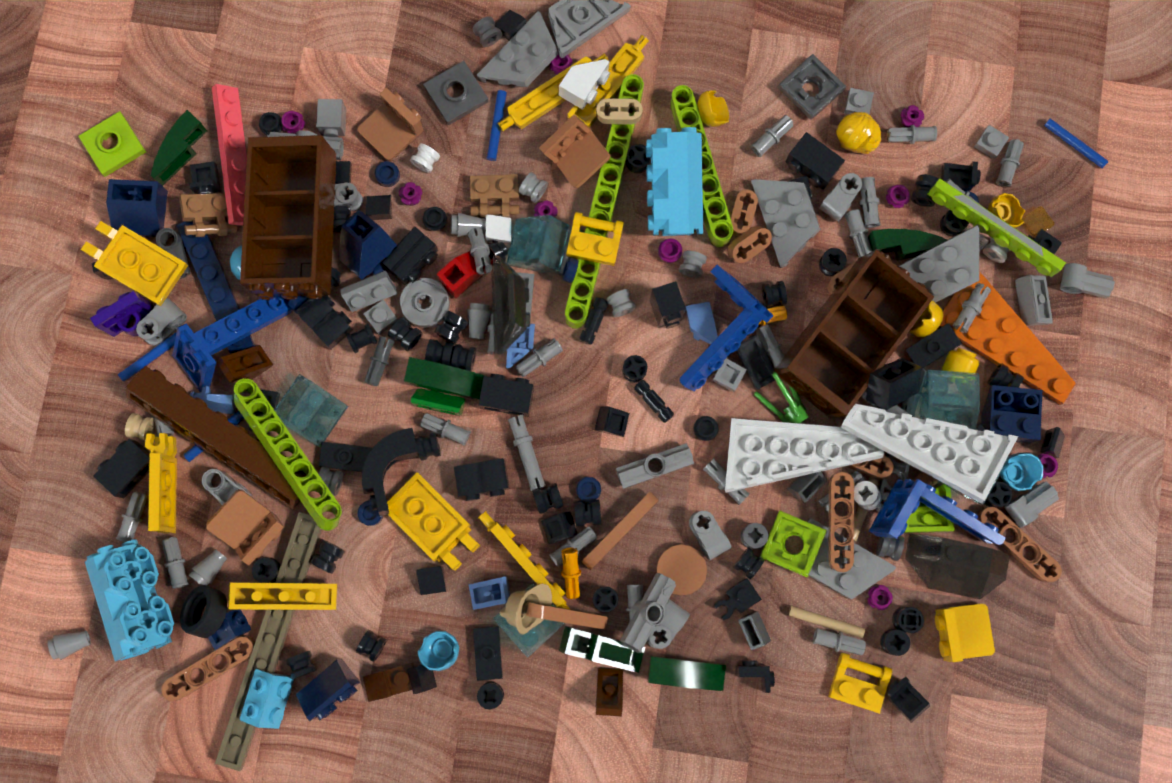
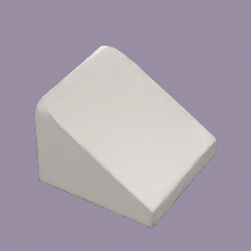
M486 215L487 243H492V240L511 243V218Z

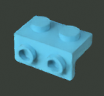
M255 669L241 712L240 721L258 728L279 729L294 679L292 680L289 675L274 674Z

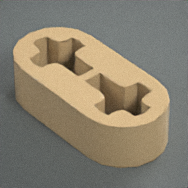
M603 99L597 104L596 115L598 120L604 124H636L642 117L643 108L641 103L635 99ZM605 107H610V111H612L610 116H605L603 112ZM629 107L634 108V116H629V112H627Z

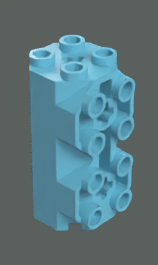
M696 127L681 128L680 132H671V128L656 129V134H652L651 139H647L646 157H651V165L646 167L647 182H652V190L647 192V207L652 206V215H648V231H653V236H658L659 231H662V236H682L694 234V230H697V235L703 234L701 133H697Z
M137 539L121 544L122 547L114 548L113 545L97 549L98 553L87 556V561H85L115 661L136 657L154 649V646L158 649L172 642L170 635L173 631L174 621L168 603L157 595L154 586L159 575L154 557L148 549L138 544Z

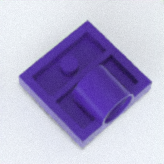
M135 291L122 294L118 301L112 305L104 306L97 310L96 315L90 319L95 327L113 337L123 331L131 336H139L136 331L137 324L154 309V306ZM135 318V325L131 328H128L130 320Z

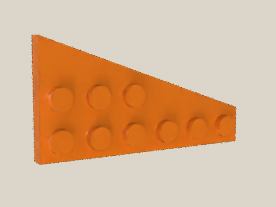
M979 271L978 282L952 294L942 310L943 321L938 329L949 323L962 344L997 366L1003 363L1009 367V371L1012 373L1017 372L1024 377L1022 382L1034 389L1043 390L1042 394L1057 404H1064L1076 384L1075 381ZM977 283L984 284L980 294L987 286L991 289V293L981 306L982 311L980 315L974 318L967 333L960 332L964 322L956 330L952 325L963 309L962 304L964 301H968Z

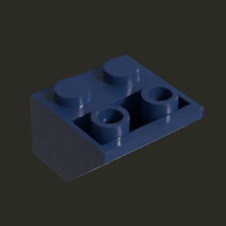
M109 179L106 205L111 227L118 231L123 225L142 237H156L157 233L164 228L168 191L158 181Z
M358 210L341 226L339 260L363 280L373 272L374 268L384 258L391 254L397 244L381 226Z
M991 385L981 414V424L984 429L994 431V434L1003 436H1018L1016 442L1030 444L1041 440L1043 390Z
M341 658L328 666L302 688L296 696L309 722L316 718L320 721L337 709L335 704L338 701L342 703L358 691L355 687L360 681Z

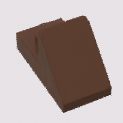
M261 345L223 356L217 361V364L230 383L240 379L253 380L273 366Z
M413 662L363 676L368 702L412 690L407 669L414 667Z
M598 668L596 715L622 717V669Z

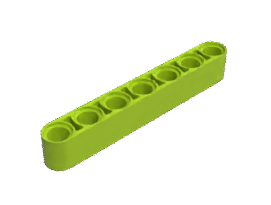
M679 85L672 92L670 108L677 132H680L681 128L696 127L697 133H701L702 163L707 167L702 170V186L709 185L714 190L712 192H705L702 189L703 220L711 244L718 248L724 247L729 243L733 234L732 222L693 91L688 86ZM683 97L687 102L680 103L676 98ZM690 119L694 124L686 125L683 123V120ZM715 207L719 209L720 214L713 215L708 209ZM723 230L726 232L727 237L720 238L716 235L715 231Z
M240 379L234 385L233 401L235 406L316 524L325 531L335 529L339 524L342 514L340 504L256 383L250 379ZM241 392H248V393H250L251 395H250V396H247V397H244V396H241L240 393H241ZM257 411H261V412H263L265 415H264V416H261V417H258V416H255L253 413H254V412H257ZM270 431H275L279 435L271 437L266 433ZM283 451H289L293 455L290 457H284L280 453ZM297 471L305 472L307 476L301 478L297 477L294 473ZM316 491L321 496L319 498H312L308 493ZM324 512H331L335 515V518L327 519L322 514Z

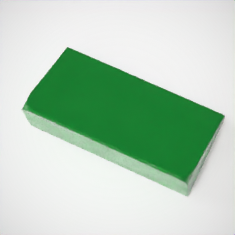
M418 388L411 397L410 402L415 407L462 416L465 398Z

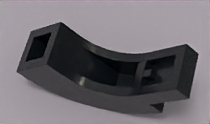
M413 428L396 431L384 437L372 448L365 460L362 470L363 493L374 492V495L370 496L372 510H378L379 516L389 514L383 487L387 471L397 462L418 457Z

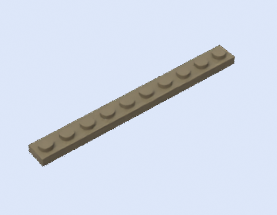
M302 512L298 513L275 583L305 582L311 564L310 561L322 531L311 515ZM266 610L215 764L237 771L243 770L256 730L255 726L240 721L255 669L275 673L295 610Z

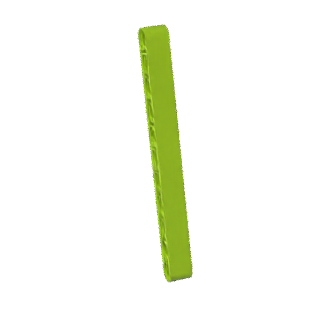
M636 74L626 76L622 82L618 99H635L641 103L644 88L642 78ZM631 86L636 87L638 91L630 92L627 88ZM629 107L633 111L629 116H634V108ZM612 124L606 150L610 155L618 152L622 157L614 159L610 156V159L601 167L589 213L591 218L612 221L626 165L627 153L636 124ZM623 130L627 132V135L623 137L618 136L616 132ZM611 174L617 179L609 182L604 177ZM601 197H608L611 202L609 204H602L599 202V199ZM590 227L585 229V233L608 238L609 231ZM578 259V268L571 285L565 309L566 323L573 329H579L586 323L601 263ZM584 265H591L594 267V271L592 273H584L581 268ZM578 288H586L589 293L584 297H580L575 292ZM572 311H580L583 317L579 320H573L569 315Z

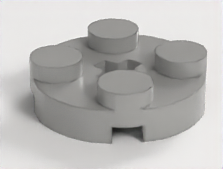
M421 278L418 281L409 283L403 289L400 296L402 313L411 324L421 328L438 326L444 320V315L450 308L449 295L441 283L431 278ZM426 297H429L431 306L422 309L419 300H425Z

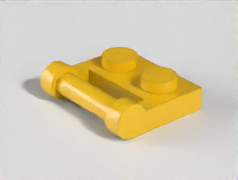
M575 212L566 256L615 266L624 222L616 221L615 223L600 220ZM585 226L614 232L613 239L579 232L580 227Z
M842 652L838 659L828 697L880 714L886 689L892 676V668L886 666L881 668L850 658L849 654ZM847 668L878 677V683L875 685L847 676L845 671Z

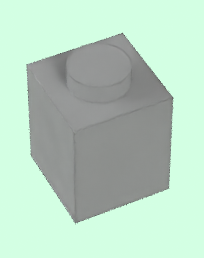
M318 99L316 127L322 136H345L347 109L342 99Z

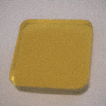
M1042 206L1022 218L1023 224L1032 236L1041 229L1044 231L1049 230L1055 224Z

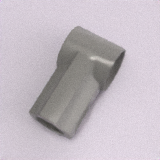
M1065 264L1060 285L1061 291L1071 294L1086 293L1105 299L1110 296L1115 284L1113 277L1088 271V268L1081 264Z
M1045 481L1027 494L1013 499L1004 508L1016 525L1022 528L1037 519L1040 512L1059 500L1058 492Z

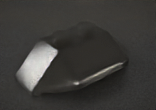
M493 256L491 261L494 359H500L524 334L527 327H530V312H526V303H529V288H525V280L500 256Z
M912 533L909 534L905 555L907 562L911 564L928 589L978 600L982 599L1006 580L1010 558L1009 554L993 548L943 537Z

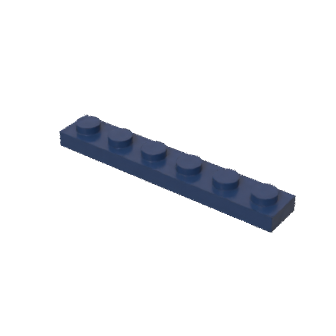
M193 221L182 222L176 226L216 321L240 310L209 234H205V237L186 235L185 225H193ZM249 335L227 348L229 353L232 354L255 347L252 336Z

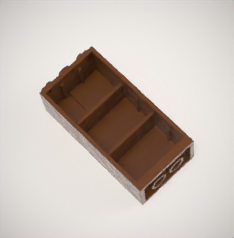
M322 135L248 137L240 284L247 288L249 292L258 296L259 299L272 300L273 296H282V298L290 300L297 299L298 296L321 299L322 295L331 294L336 152Z
M877 249L858 258L773 371V373L776 372L780 379L829 418L847 416L867 389L870 373L885 365L934 298L929 293V290L925 288L924 284L913 280L906 269L897 267L890 261L891 258Z

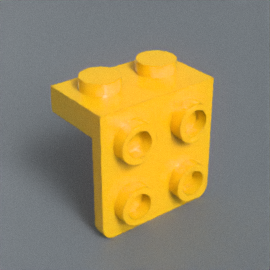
M985 604L935 609V625L940 636L939 649L944 661L960 662L966 658L990 656L995 653L988 607Z

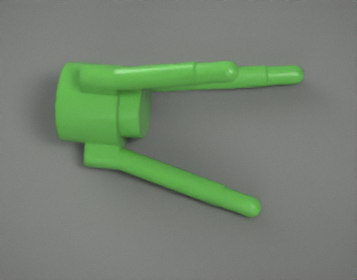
M774 372L772 375L789 403V406L783 409L786 414L781 413L760 393L755 392L754 395L778 416L782 422L797 424L803 422L809 416L805 412L807 410L802 404L798 392L789 386L795 400L794 402L782 380Z

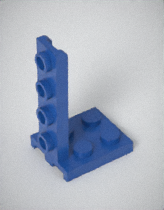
M718 264L710 271L717 278L714 282L723 291H726L730 298L744 310L680 377V383L694 392L706 383L707 378L712 372L718 370L723 365L724 360L729 354L735 352L740 347L741 342L748 334L753 333L757 329L758 324L762 320L767 323L774 316L737 279Z
M273 296L272 300L259 299L195 333L186 323L177 328L172 356L199 392H202V387H210L216 366V361L211 355L289 315L292 309L289 306V302L282 298V296Z
M897 479L869 529V532L877 537L897 539L898 536L905 532L909 516L917 510L921 502L987 544L1001 545L1006 537L998 533L999 529L996 526L987 522L983 524L977 520L978 515L967 509L961 510L956 506V501L946 496H939L935 493L936 489L919 479H916L915 482L911 479H905L904 482Z

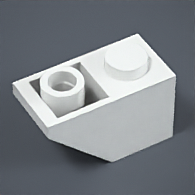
M604 59L572 66L559 85V96L582 110L587 103L591 105L598 93L596 89L600 84L604 85L610 76L608 71L609 61Z

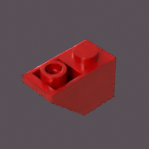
M470 251L455 257L436 274L441 284L455 299L482 276V274L476 271L475 259L471 256ZM483 266L482 268H483V272H484V274H485V273H486V270H485V266Z

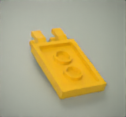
M100 221L95 229L111 241L104 251L87 241L81 250L97 260L94 265L95 268L155 304L162 306L188 267V264L123 225L117 231Z
M152 433L146 434L145 447L151 451L149 464L148 531L165 534L176 533V437L168 436L166 433H159V437H155Z
M418 472L387 502L388 515L434 562L437 560L440 563L443 560L452 570L456 571L462 563L450 551L460 541L473 553L480 547L473 537L468 534L471 531L469 528L471 525Z

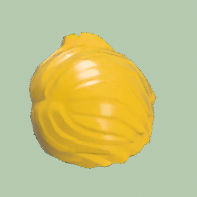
M853 112L846 115L836 129V135L841 147L851 152L869 154L875 151L881 141L879 125L866 112Z

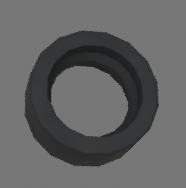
M198 586L193 589L187 596L181 609L180 625L182 630L201 638H208L215 634L223 623L227 612L225 594L208 586ZM206 606L205 612L201 618L202 612Z

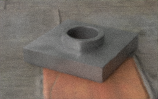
M814 54L809 56L778 85V89L810 120L817 116L846 88V85ZM809 82L816 84L819 88V93L814 97H810L802 88L804 84Z
M465 61L460 62L423 84L448 125L489 102L488 97ZM455 83H459L464 87L463 94L457 98L450 97L447 94V89L456 85Z

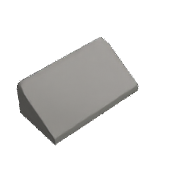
M1027 275L1016 279L1021 320L1026 326L1052 324L1046 276Z

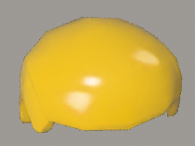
M716 90L703 92L697 102L701 121L709 127H717L729 123L730 116L726 101L723 97L714 96Z
M1002 193L990 201L988 211L1012 227L1017 228L1024 223L1022 216L1025 213V209L1020 206L1019 200L1013 194Z
M932 300L910 329V332L917 337H925L934 333L943 321V311L940 306Z

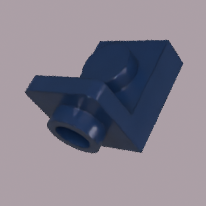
M235 609L226 613L220 628L208 639L214 650H217L237 637L249 632L251 627L241 609Z

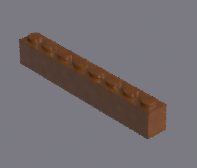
M145 366L125 387L127 399L292 510L301 501L259 439L256 440L251 437L242 426H235L230 423L221 412L212 411L202 399L198 397L193 398L187 394L181 385L177 383L172 384L166 380V377L156 369L151 370ZM297 471L294 473L297 477L301 478L307 476V474L302 471Z

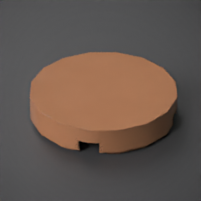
M681 544L672 546L662 553L657 562L656 572L675 581L676 587L672 594L683 596L692 594L701 588L706 580L707 566L704 557L698 550L692 546Z

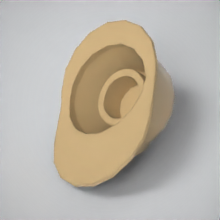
M541 583L528 591L512 593L507 600L506 606L500 610V615L506 618L508 624L516 627L520 634L528 633L544 620L525 616L528 602L551 606L552 593L548 585Z

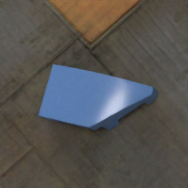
M710 302L685 306L690 331L694 333L693 338L698 341L701 339L711 345L718 336Z
M510 322L506 368H511L533 349L535 324Z
M209 386L202 387V392L190 393V396L193 398L198 397L202 399L212 411H219L225 414L236 413L233 395L212 394Z

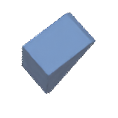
M508 577L469 584L473 610L506 604L511 595Z

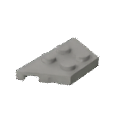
M560 0L549 7L548 17L561 59L627 14L631 6L626 2L622 5L613 0Z
M539 11L477 74L481 82H486L488 79L496 80L499 84L503 85L514 84L519 87H528L559 54Z
M751 180L767 229L771 232V241L780 267H786L789 264L788 261L797 252H800L806 246L808 240L821 230L806 185L801 182Z
M976 225L897 267L906 269L913 280L924 284L929 293L934 296L933 301L936 303L979 281V226Z
M812 518L807 520V522L827 530L809 576L844 597L852 600L896 569V566L854 543V563L852 568L847 572L833 570L828 561L829 528ZM836 532L834 533L835 539L838 542L846 541L847 538ZM834 545V550H840L839 558H835L834 561L842 568V565L847 563V558L842 556V549L848 550V545Z

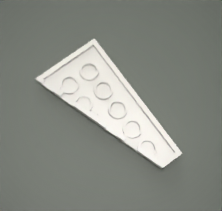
M860 404L853 406L841 425V428L980 503L985 501L1018 436L1014 435L1003 436L994 434V431H979L969 429L964 425L929 418L925 420L914 418L912 415L904 413L902 415L889 413L885 409Z
M731 418L725 493L883 458L884 451L841 427Z

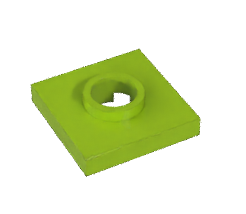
M120 111L79 135L80 140L104 177L146 153L143 145ZM115 134L118 137L117 145L112 149H105L102 146L103 140L106 141Z
M779 510L769 533L768 541L764 545L760 556L765 560L808 578L827 530ZM790 536H799L803 540V549L798 554H791L786 550L785 542Z

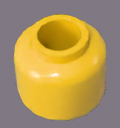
M959 347L957 350L949 351L942 366V372L948 375L947 381L957 385H961L962 381L966 383L971 382L979 366V361L975 358L977 354Z

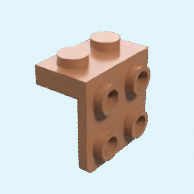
M386 87L380 93L383 104L358 126L357 130L387 161H392L424 130L420 121L422 119L420 114L414 108L409 110L404 105V99L396 91L392 93Z
M575 114L539 147L544 155L557 164L574 188H579L610 159L609 152L590 127Z
M242 489L236 490L206 523L207 530L235 549L240 559L247 565L260 558L265 547L271 541L277 539L284 528L277 515Z

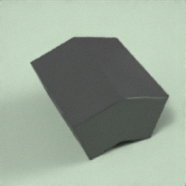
M822 472L799 476L787 489L797 500L800 499L806 503L827 482V479Z
M758 611L745 615L738 620L751 650L771 642ZM749 619H750V621H751V623H752V625H753V628H754V630H755V632H756V634H757V637H758V639H759V642H757V640H756V638H755V636H754V634H753V631H752V629H751V627H750V625H749V622H748Z

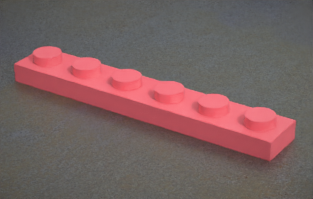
M215 84L212 87L228 222L231 225L243 226L247 154L239 92L236 87Z

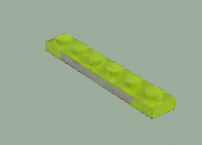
M939 178L928 192V195L932 197L935 203L947 207L953 211L957 218L965 219L973 227L978 225L980 233H986L994 239L996 244L1013 251L1017 258L1035 266L1039 273L1053 277L1066 264L1065 261Z

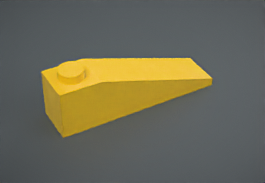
M229 583L227 609L336 610L337 584Z

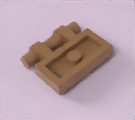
M518 174L470 176L471 202H480V206H471V216L486 218V215H502V217L519 215V205H510V201L519 200ZM488 201H502V205L488 206Z
M225 193L180 195L182 220L193 221V225H185L186 235L205 237V234H218V236H227V233L237 232L236 225L227 224L225 221L228 219ZM215 220L216 224L204 225L203 221Z

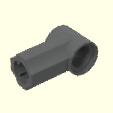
M161 229L156 235L157 245L188 264L184 250L185 245L181 236L173 229ZM170 237H175L174 243L171 246H166L167 240ZM189 265L180 277V279L185 278L191 274Z

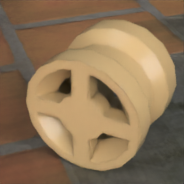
M132 413L129 416L125 425L126 437H139L141 441H145L146 434H153L155 430L154 418H142L136 413Z

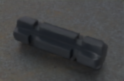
M600 297L595 298L592 305L594 309L590 310L584 325L586 329L585 331L582 330L580 335V341L583 343L593 344L596 337L594 333L598 332L604 317L603 311L606 312L609 305L607 300Z
M641 380L635 385V391L643 396L642 399L655 413L659 414L658 417L664 423L674 416V412L669 407L666 408V403L653 389L650 390V385L645 380Z

